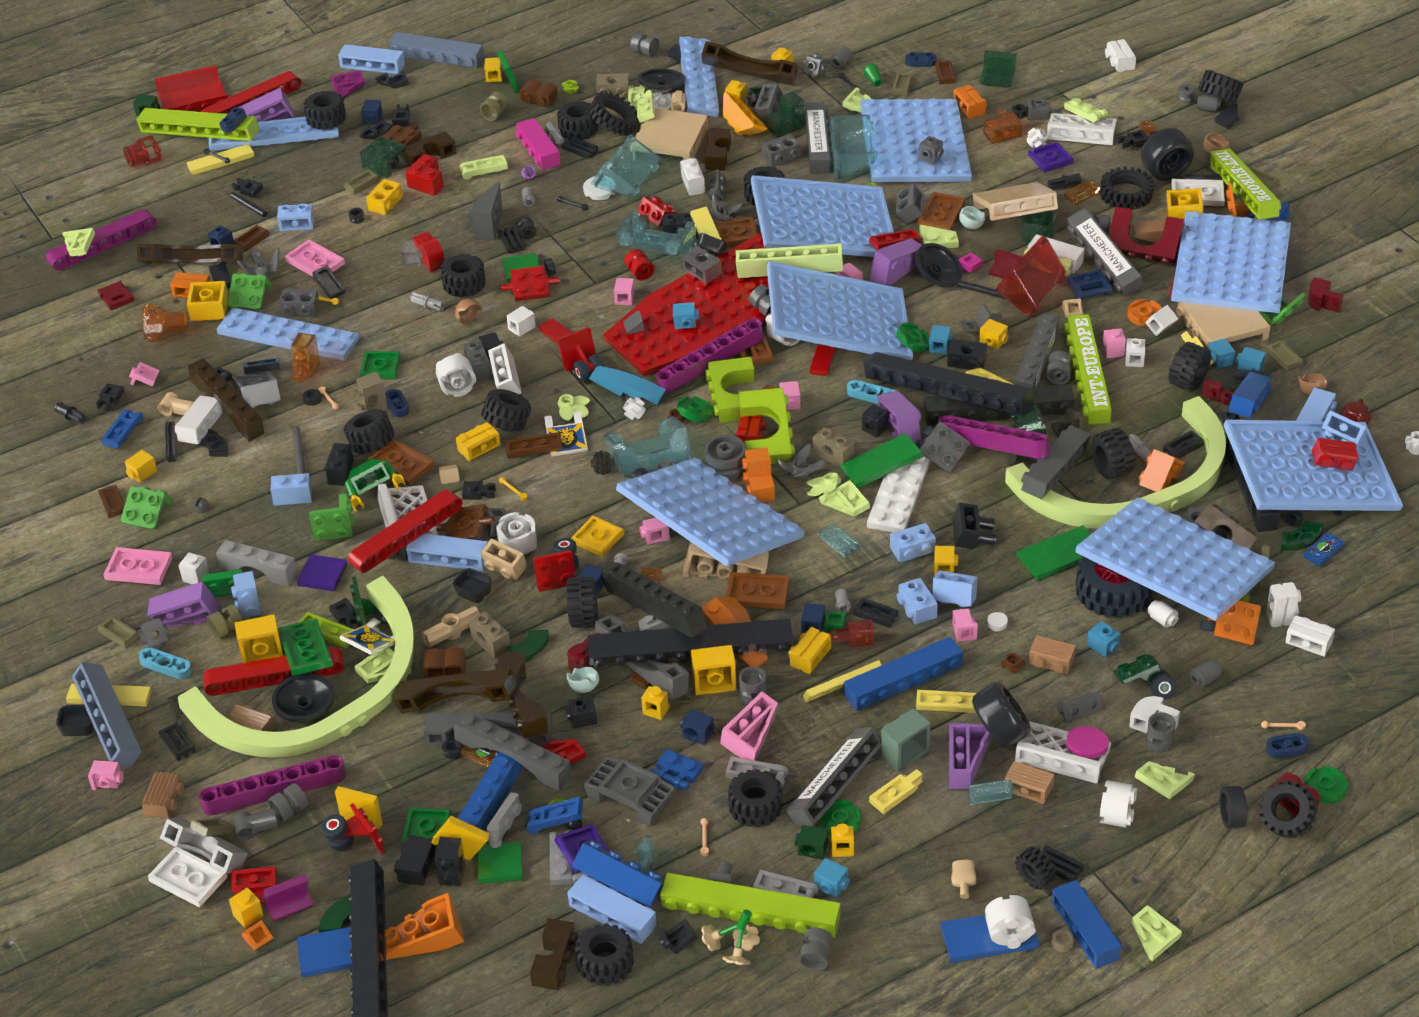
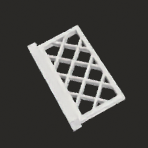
M1051 113L1050 121H1048L1047 139L1113 145L1117 119L1105 118L1090 123L1091 121L1079 115Z
M378 484L377 499L386 528L405 516L409 511L414 510L416 504L421 505L427 501L423 485L399 487V489L387 488L386 484ZM411 493H420L418 497L411 495ZM398 494L401 497L397 499L395 497H392L391 495ZM405 499H408L413 502L411 504H407L403 501ZM399 505L405 509L401 512L395 508ZM436 527L429 530L432 532L430 533L431 535H438Z
M1029 722L1031 732L1027 737L1018 742L1016 762H1025L1036 768L1098 783L1100 772L1111 748V742H1109L1107 753L1101 754L1099 758H1096L1097 761L1073 755L1072 753L1074 752L1072 750H1063L1060 747L1066 744L1069 731ZM1032 730L1039 731L1042 734L1034 735ZM1058 736L1062 739L1055 741L1052 737ZM1047 739L1049 743L1041 744L1040 740Z

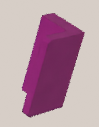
M305 874L264 889L262 900L273 921L313 906V900L307 891L308 879Z

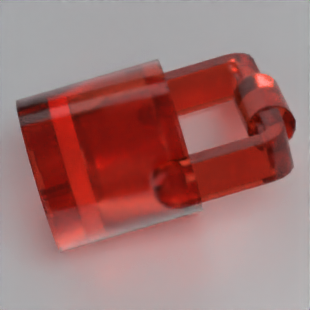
M151 135L135 141V144L123 148L125 159L130 167L143 163L148 165L160 161L162 158L161 149ZM145 141H151V145L158 157L150 159L144 144Z
M872 619L847 621V628L832 629L830 632L831 639L836 642L848 641L849 647L874 645Z

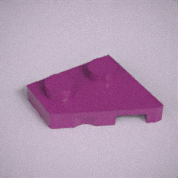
M361 70L330 76L334 92L341 94L343 98L365 85Z

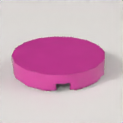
M1088 726L1077 727L1068 732L1066 746L1076 756L1096 759L1101 754L1107 753L1109 740L1105 733L1097 728Z

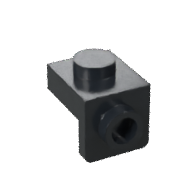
M686 919L669 931L662 927L658 929L661 935L659 941L666 950H672L675 954L698 939Z

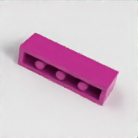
M535 118L516 123V137L518 140H521L523 147L527 148L530 157L534 158L536 165H539L542 170L561 165L559 150Z

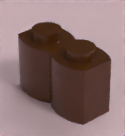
M529 80L520 90V95L523 102L536 103L539 106L548 107L556 99L558 92L557 86L552 83Z
M457 647L446 650L433 648L424 651L425 678L466 673L465 649Z

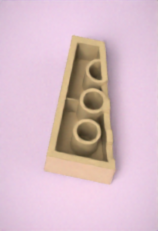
M690 542L682 577L689 578V575H699V578L707 579V576H717L720 580H726V578L730 577V572L765 574L769 552H764L733 565L725 566Z

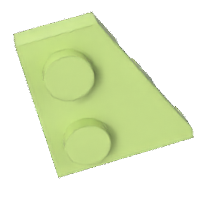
M855 88L843 101V107L851 111L861 112L860 100L871 98L867 94L863 96L860 94V89Z
M389 647L378 651L355 666V671L367 683L380 681L389 668L394 652Z
M1148 905L1132 917V925L1151 961H1154L1182 935L1181 930Z

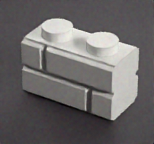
M1125 39L1107 43L1105 56L1110 59L1112 67H1115L1118 72L1135 69L1136 56Z
M689 158L680 162L681 177L690 196L703 194L705 192L704 176L697 159Z
M1294 583L1271 585L1266 616L1272 627L1291 625L1295 615H1299L1298 602L1301 601V592L1296 589Z
M1295 615L1288 628L1285 643L1325 657L1333 642L1335 629L1326 624H1319L1308 618Z

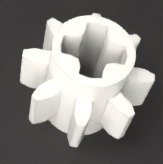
M1033 128L1028 132L1027 142L1032 148L1046 145L1047 135L1044 130Z
M637 397L635 399L629 398L623 406V409L626 411L624 415L631 420L634 417L640 419L646 410L643 407L645 402Z
M1419 431L1411 432V436H1406L1405 439L1406 449L1415 455H1419Z

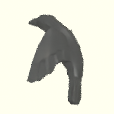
M713 194V209L708 211L711 217L717 218L720 221L733 219L730 215L742 209L744 204L724 208L722 203L719 204L716 194Z
M277 248L271 261L266 263L263 260L261 250L253 249L250 255L255 262L254 267H249L242 261H237L247 274L264 275L269 278L270 273L277 271L280 251Z
M811 444L802 448L791 460V463H785L777 459L780 470L791 474L789 476L791 479L807 477L810 473L824 468L826 462L820 460L810 465L806 463L807 458L810 456Z

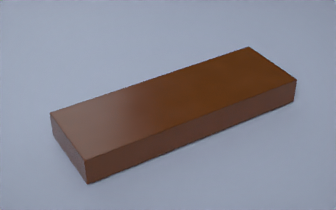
M560 432L505 441L508 459L563 450Z

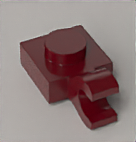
M1206 378L1203 382L1202 396L1216 402L1221 401L1224 405H1229L1234 392L1223 389V384Z

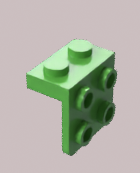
M233 274L227 304L231 308L260 310L265 289L271 290L272 283L264 275Z
M1303 292L1290 304L1282 297L1280 313L1258 312L1270 327L1274 324L1278 326L1285 319L1283 316H1290L1295 311L1293 307L1298 308L1304 302L1302 298L1306 294Z
M130 486L121 522L155 529L162 506H172L173 498L168 496V492L157 489V491H152L144 486H140V488Z
M347 493L339 494V508L309 512L313 536L316 541L353 537V526H356L355 515H351L353 505L352 501H348Z

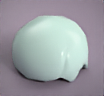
M966 206L962 208L959 219L964 227L975 230L983 225L985 213L974 206Z
M592 667L574 668L571 675L570 673L566 674L570 688L577 693L584 694L590 692L599 683V674Z

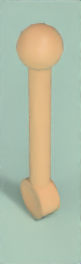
M319 387L318 390L332 404V408L337 410L339 404L335 403L326 393L325 387Z
M1265 720L1261 723V726L1264 729L1268 727H1296L1299 730H1304L1306 724L1303 721L1298 723H1269Z
M702 818L700 823L702 825L703 847L700 853L702 856H708L707 825L709 821L707 818Z

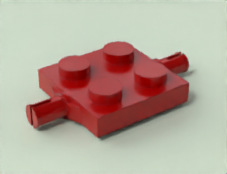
M544 266L510 270V283L500 284L501 292L511 290L515 301L549 297V285L559 284V277L548 278Z

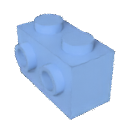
M312 204L278 206L277 221L279 231L313 229L314 213Z
M1329 411L1320 430L1324 431L1323 435L1334 439V437L1342 439L1341 441L1353 442L1357 445L1366 427L1333 411Z
M309 473L271 476L270 490L274 506L312 503V485Z
M926 523L890 534V548L899 563L935 552L936 538Z
M940 570L934 576L932 596L936 601L943 604L954 603L961 607L971 606L975 601L977 592L976 576Z
M253 571L233 575L235 586H231L233 598H238L234 602L238 611H241L242 619L262 615Z
M921 578L899 584L897 593L898 603L904 606L907 617L911 618L915 625L937 618L938 604Z

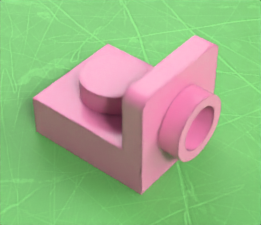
M139 362L137 368L133 367L129 375L132 378L130 385H134L135 381L139 380L153 386L160 370Z

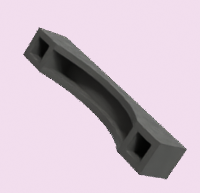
M612 614L595 622V633L628 632L625 625ZM647 660L645 663H635V661L626 663L628 667L653 686H658L661 690L667 692L671 700L688 693L689 673L677 663L666 664L656 660Z
M467 710L453 723L456 741L470 748H488L501 752L526 767L541 783L557 791H560L571 778L569 760Z
M427 713L424 729L426 745L442 746L445 741L455 739L453 723L462 713ZM473 713L523 738L521 730L516 728L515 719L512 718V714ZM546 714L548 734L526 737L524 739L536 743L538 746L549 745L553 730L551 714Z

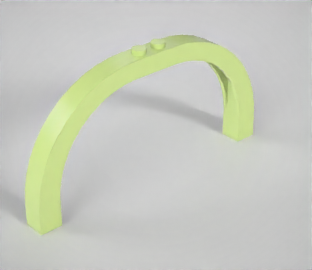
M1199 396L1183 402L1182 417L1204 439L1207 453L1205 461L1193 475L1184 481L1140 498L1168 512L1177 511L1204 496L1215 485L1223 469L1226 449L1224 429L1217 415ZM1023 462L1006 468L1005 483L1026 505L1038 513L1064 524L1077 527L1084 525L1086 528L1098 529L1132 502L1115 504L1088 503L1062 496L1053 490H1050L1041 500L1021 490L1023 482H1021L1022 476L1025 472H1029V469Z
M384 576L366 585L367 597L385 617L394 635L395 651L392 661L384 676L370 691L318 723L301 729L283 732L250 729L234 723L220 714L196 686L178 696L179 707L194 726L209 739L227 749L245 755L268 758L289 757L322 748L342 736L349 735L358 726L365 725L393 701L399 683L406 681L410 673L414 652L413 626L408 609L401 596Z

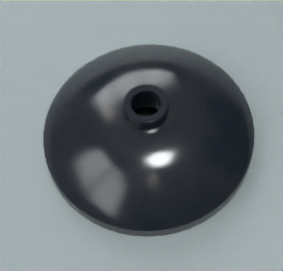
M663 68L646 70L638 75V82L644 88L662 94L680 88L686 80L683 73Z
M937 243L923 244L917 250L915 262L919 272L927 281L944 288H950L958 284L962 278L963 270L960 261L953 252Z
M310 673L299 674L285 679L276 687L272 695V705L275 712L281 718L292 722L314 720L327 712L334 701V691L331 683L320 675Z

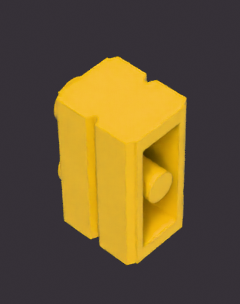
M486 422L466 433L460 434L456 437L458 451L470 461L500 446L498 431Z
M813 627L806 633H802L798 644L792 646L788 653L791 667L798 670L801 669L807 674L812 673L831 649L830 634L820 632Z

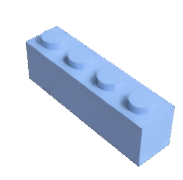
M345 44L338 54L340 68L398 74L405 65L404 53L398 50Z
M1314 387L1296 421H1325L1329 411L1335 412L1337 406L1335 401L1336 394Z
M423 534L407 545L408 562L459 569L471 568L483 571L485 566L481 552L488 542Z
M584 874L568 891L569 906L602 924L608 923L609 926L617 925L618 929L623 928L631 939L640 944L645 941L657 926L656 912L650 907L643 906L633 898L626 897L618 893L614 888H608L599 883L598 880L589 878Z

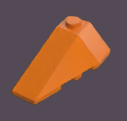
M715 597L702 606L707 625L751 622L746 609L734 597ZM757 651L749 652L745 655L734 653L747 667H759L768 660L766 653H757Z
M449 893L426 901L421 905L422 909L413 915L409 913L404 917L405 921L396 927L391 926L386 930V960L441 951L465 942L462 925Z

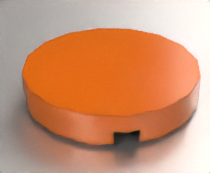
M1145 299L1136 300L1129 305L1127 316L1132 323L1139 326H1147L1145 322L1162 307L1153 300H1150V302L1145 301Z

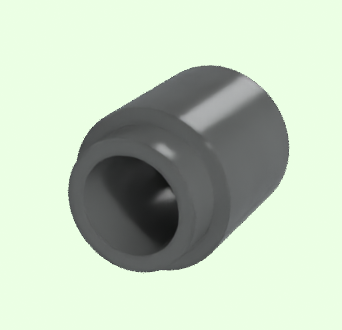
M845 46L840 47L831 56V65L836 69L842 68L852 58L851 50Z
M1209 94L1198 95L1197 108L1206 111H1217V108H1220L1221 99Z
M1208 660L1191 670V681L1194 685L1203 688L1219 678L1222 674V668L1217 661Z

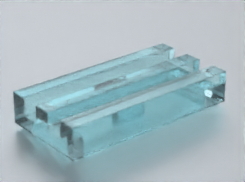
M834 523L819 532V537L843 557L848 556V552L850 554L853 553V549H859V543Z
M1011 779L969 785V804L974 805L1012 799L1013 785Z

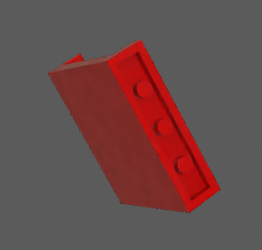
M216 65L154 79L163 109L201 112L204 108L228 98L220 81Z

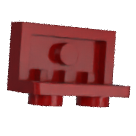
M657 196L643 197L638 208L639 214L657 226H662V215L678 214L672 205L662 202V199Z

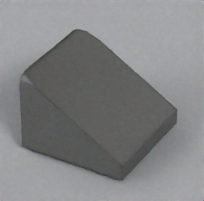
M636 311L623 321L627 335L644 331L640 311Z

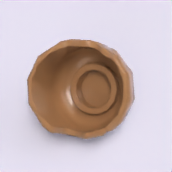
M1219 133L1207 134L1203 142L1205 151L1210 155L1211 151L1228 149L1229 141H1226Z
M470 298L463 299L456 306L455 317L460 323L468 324L479 317L478 311L483 310L482 306L476 300Z
M1305 373L1302 379L1301 376L1298 377L1300 389L1306 395L1310 396L1314 387L1326 390L1328 387L1326 377L1321 374L1308 375Z

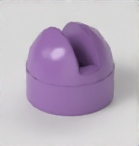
M530 165L524 167L521 171L524 179H531L536 174L534 167Z

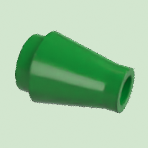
M874 64L865 66L864 76L875 87L880 86L883 81L878 67Z

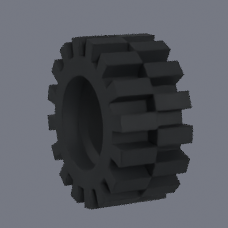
M1031 846L1016 857V870L1020 871L1018 874L1020 877H1024L1023 880L1025 882H1029V886H1034V889L1039 888L1040 890L1056 877V869L1053 868L1055 866L1054 863L1049 861L1050 857H1046L1043 850L1040 852V848Z

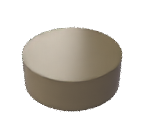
M1056 930L1051 936V945L1058 952H1068L1073 948L1074 936L1068 930Z

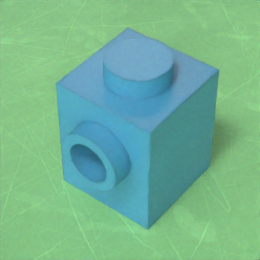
M694 302L673 304L675 329L696 328V320H699V309H695Z
M932 326L929 338L930 353L947 354L951 339H953V334H950L951 327Z
M1226 339L1209 342L1208 349L1211 352L1213 365L1217 370L1234 365L1235 350Z
M1245 347L1242 353L1237 355V369L1262 371L1266 352Z
M1101 621L1088 631L1087 645L1106 658L1119 649L1121 633Z
M827 858L822 861L814 872V884L824 893L838 897L842 890L845 891L850 882L848 868Z

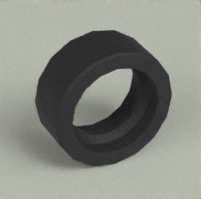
M1222 787L1219 803L1224 826L1227 828L1244 827L1247 822V802L1242 787Z

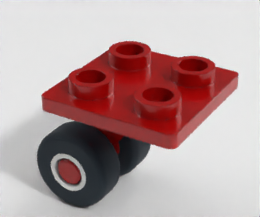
M589 327L557 339L564 370L570 371L574 369L580 382L590 380V374L593 373L596 367H604L601 358L596 354Z
M559 539L553 544V554L533 558L539 592L565 587L569 578H576L575 569L579 566V560L575 554L577 547L573 539Z
M354 803L349 805L354 816L347 821L343 816L333 814L326 817L321 824V831L325 838H327L330 847L334 850H345L352 844L354 836L367 835L381 855L385 853L382 847L384 841L379 835L377 828L372 821L367 819L368 816L361 807L357 809Z

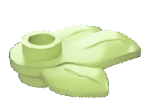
M569 394L560 396L558 400L560 416L565 420H571L574 417L573 412L580 411L582 418L587 417L589 412L585 405L590 402V399L585 396L573 397Z
M828 473L823 477L809 480L807 484L813 488L807 494L809 496H818L822 493H831L841 483V478L837 473Z

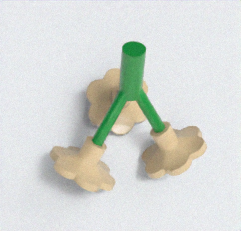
M745 909L739 922L724 930H715L712 924L703 926L701 929L703 943L707 945L710 951L718 950L721 948L720 939L723 938V935L735 930L732 935L735 940L733 955L723 956L722 960L738 965H750L751 961L742 957L743 949L751 951L753 946L760 943L758 929L747 925L752 912Z

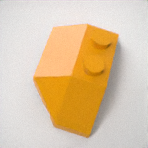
M724 92L723 116L737 134L752 136L768 130L766 125L738 95Z

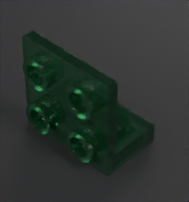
M985 50L984 68L980 84L1011 87L1016 71L1017 53Z
M383 136L378 137L360 152L362 168L370 169L378 175L389 178L392 175L390 161L406 149L405 145Z

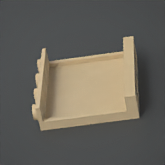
M654 108L655 117L641 124L640 131L637 132L636 139L631 144L633 157L636 159L639 151L681 156L683 160L693 159L708 129L707 115Z
M1038 182L973 193L974 207L979 210L988 208L990 220L992 221L1058 209L1057 193Z
M1178 302V307L1176 308L1177 315L1182 318L1186 327L1191 330L1194 337H1198L1206 349H1208L1209 342L1221 339L1232 342L1257 335L1261 342L1268 341L1270 325L1258 311Z

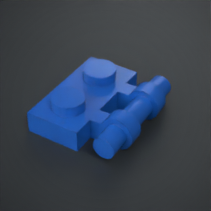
M666 749L656 763L657 769L651 768L650 772L658 775L663 781L671 784L679 790L681 788L687 791L690 787L689 782L694 783L704 766L701 762Z

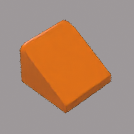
M262 920L241 934L254 951L274 939Z

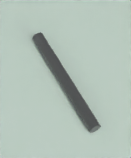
M295 426L292 431L298 474H305L300 428Z

